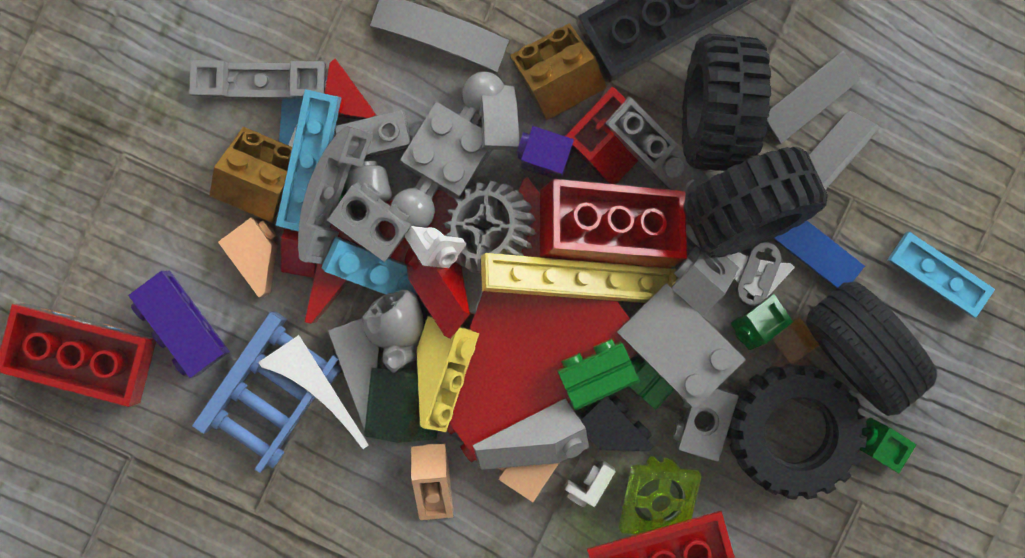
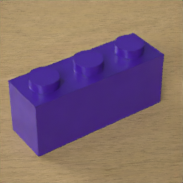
M532 126L530 134L523 132L517 149V158L521 159V168L553 179H561L574 139Z
M160 271L128 295L133 301L131 308L142 321L147 320L154 330L151 332L154 340L162 348H168L174 356L172 359L173 365L183 376L187 374L189 378L200 375L230 352L171 271Z

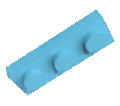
M911 232L904 234L887 259V261L972 318L978 316L995 291L993 287Z
M335 236L321 267L325 272L383 294L409 290L418 295L408 280L407 265L390 257L384 262L366 248Z

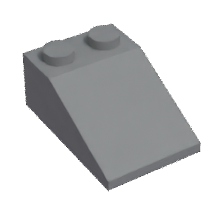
M667 283L617 331L694 409L709 397L746 360L711 324L672 290Z

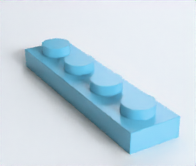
M305 89L276 226L299 231V221L305 193L319 159L333 140L341 97Z

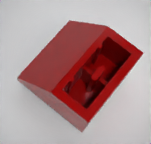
M612 87L571 129L566 137L574 139L571 147L574 152L608 184L616 185L638 160L605 124L626 100L622 94Z

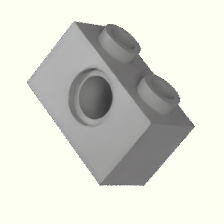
M694 246L688 252L687 259L682 261L683 263L674 272L678 278L671 289L704 316L726 294L739 267L727 256L711 258L697 246Z
M717 388L696 409L692 408L683 399L682 406L686 407L683 421L677 420L672 434V439L676 440L675 446L677 449L718 462L738 395ZM702 411L710 412L712 417L710 425L703 429L697 428L694 422L696 415Z

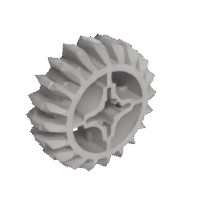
M490 181L488 186L484 183H477L475 191L471 188H465L466 198H455L458 204L456 210H447L452 216V220L443 223L445 228L451 230L445 236L463 238L466 246L458 255L456 263L465 266L466 270L472 273L478 272L481 274V256L485 253L523 256L521 253L523 248H532L531 243L527 241L528 236L536 234L533 228L528 227L536 221L534 215L528 213L532 207L530 203L523 200L522 193L517 190L514 191L507 184L500 185L495 181ZM502 204L505 205L508 211L510 224L504 222V213L501 211ZM470 233L474 234L475 236V245L477 246V253L472 247Z

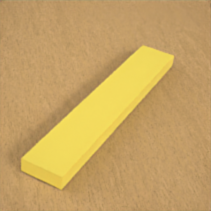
M485 253L481 256L482 291L646 303L666 283L672 288L677 280L674 274L676 269L493 253Z

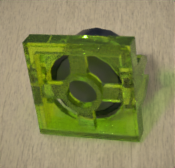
M652 456L649 457L644 465H632L630 476L626 483V494L619 523L621 533L640 534L692 519L702 476L698 470L680 469L677 463L668 458H663V462H659ZM677 511H679L672 519L666 521V519L672 517Z

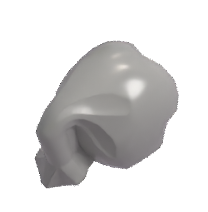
M401 290L381 296L371 304L368 311L363 315L364 333L371 343L384 348L383 363L392 373L396 372L406 363L417 361V346L424 329L422 306L418 297L409 290Z

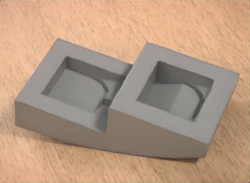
M504 85L503 90L497 95H482L479 110V119H482V149L513 151L518 149L519 124L514 86Z

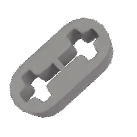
M760 243L755 245L749 252V259L740 282L737 283L736 287L737 296L745 304H760L768 296L781 263V253L777 246L772 243ZM767 248L770 250L769 256L774 258L773 262L775 263H768L764 273L757 271L760 259L756 258L757 252H764ZM756 274L762 276L759 288L763 290V294L761 296H752L751 299L747 298L748 292L743 289L745 283L751 284Z

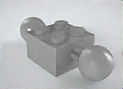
M478 72L467 79L462 90L465 106L459 115L436 102L400 159L402 167L420 179L414 188H408L399 192L394 197L391 205L396 204L401 212L409 214L410 217L407 219V222L412 224V226L427 228L430 225L435 213L432 198L437 189L444 191L454 199H463L465 188H470L493 149H482V128L478 127L477 124L480 121L479 110L482 95L494 96L499 94L504 88V83L495 74Z

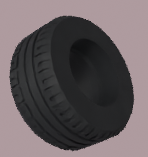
M858 282L843 283L809 311L806 324L819 346L846 379L883 414L887 416L900 414L935 385L937 370L927 352L893 311L865 286Z

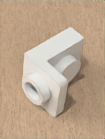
M411 226L405 234L406 240L423 266L449 268L466 246L463 238L444 236L439 230L432 227Z
M603 460L599 467L593 465L583 482L588 485L586 489L567 480L565 484V490L569 492L567 497L582 507H585L587 503L595 507L615 474V468Z

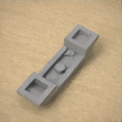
M379 0L370 24L372 28L400 38H408L460 57L468 63L498 73L509 43L508 39L481 27L406 0Z
M190 60L189 95L224 98L297 99L303 98L305 89L325 94L326 62L227 63L218 60Z
M345 126L333 138L319 159L305 193L299 221L298 251L299 259L303 262L323 264L335 236L338 237L339 232L330 228L331 223L327 220L337 207L351 165L362 167L373 133Z

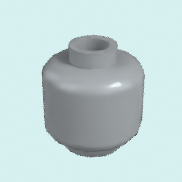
M364 161L362 167L351 165L344 184L346 193L356 183H359L361 186L367 183L381 193L380 199L387 203L391 199L392 193L388 173L384 167L378 166L376 161ZM359 200L352 201L351 207L362 209V213L366 214L367 209L363 202Z

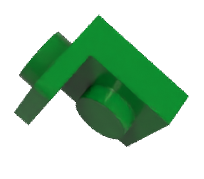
M773 294L746 314L733 320L731 326L735 330L738 340L748 350H752L768 343L792 324L793 320L775 294Z
M871 417L868 418L866 421L867 427L862 428V435L867 437L866 448L860 447L859 450L899 474L917 444Z

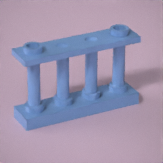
M276 311L270 312L192 425L203 434L212 428L215 430L220 428L261 456L262 459L255 468L259 473L268 466L273 469L285 453L280 449L315 398L314 395L293 380L274 371L261 368L258 363L266 357L263 354L270 343L274 346L278 344L282 347L294 339L285 333L286 328L283 325L287 318ZM308 349L331 385L342 370L341 366L338 365L339 359L337 354L333 355L327 362ZM251 372L254 374L259 372L301 401L290 418L247 389L248 385L244 381ZM231 400L235 402L240 400L282 429L271 446L227 417L229 413L225 409Z

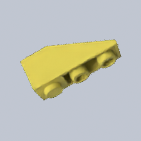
M429 316L417 346L420 427L446 432L453 416V410L460 389L464 384V377L475 351L479 333L460 326L451 339L443 335L433 317Z

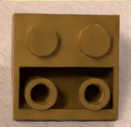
M570 23L553 30L545 37L532 44L523 46L519 51L510 55L533 100L546 120L555 117L607 88L595 57Z
M242 127L214 166L209 196L273 223L279 212L292 147Z

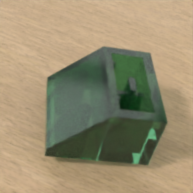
M371 367L364 437L396 443L436 440L438 431L420 427L418 369L399 368L396 372L392 373L387 367Z

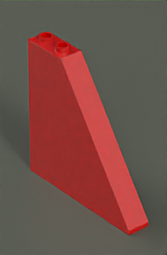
M527 177L522 180L519 192L523 194V200L530 203L532 207L528 213L534 215L536 221L528 227L533 228L536 234L527 237V241L531 243L532 248H523L521 253L523 256L540 257V193ZM483 291L469 330L479 333L464 377V384L460 389L453 410L452 419L447 428L451 435L456 432L461 438L463 444L460 445V448L471 463L475 460L477 461L473 448L474 444L563 399H566L568 403L571 402L557 371L563 367L562 360L581 353L582 358H585L595 353L593 348L595 345L609 339H613L615 344L621 341L630 359L638 354L617 333L630 319L618 301Z

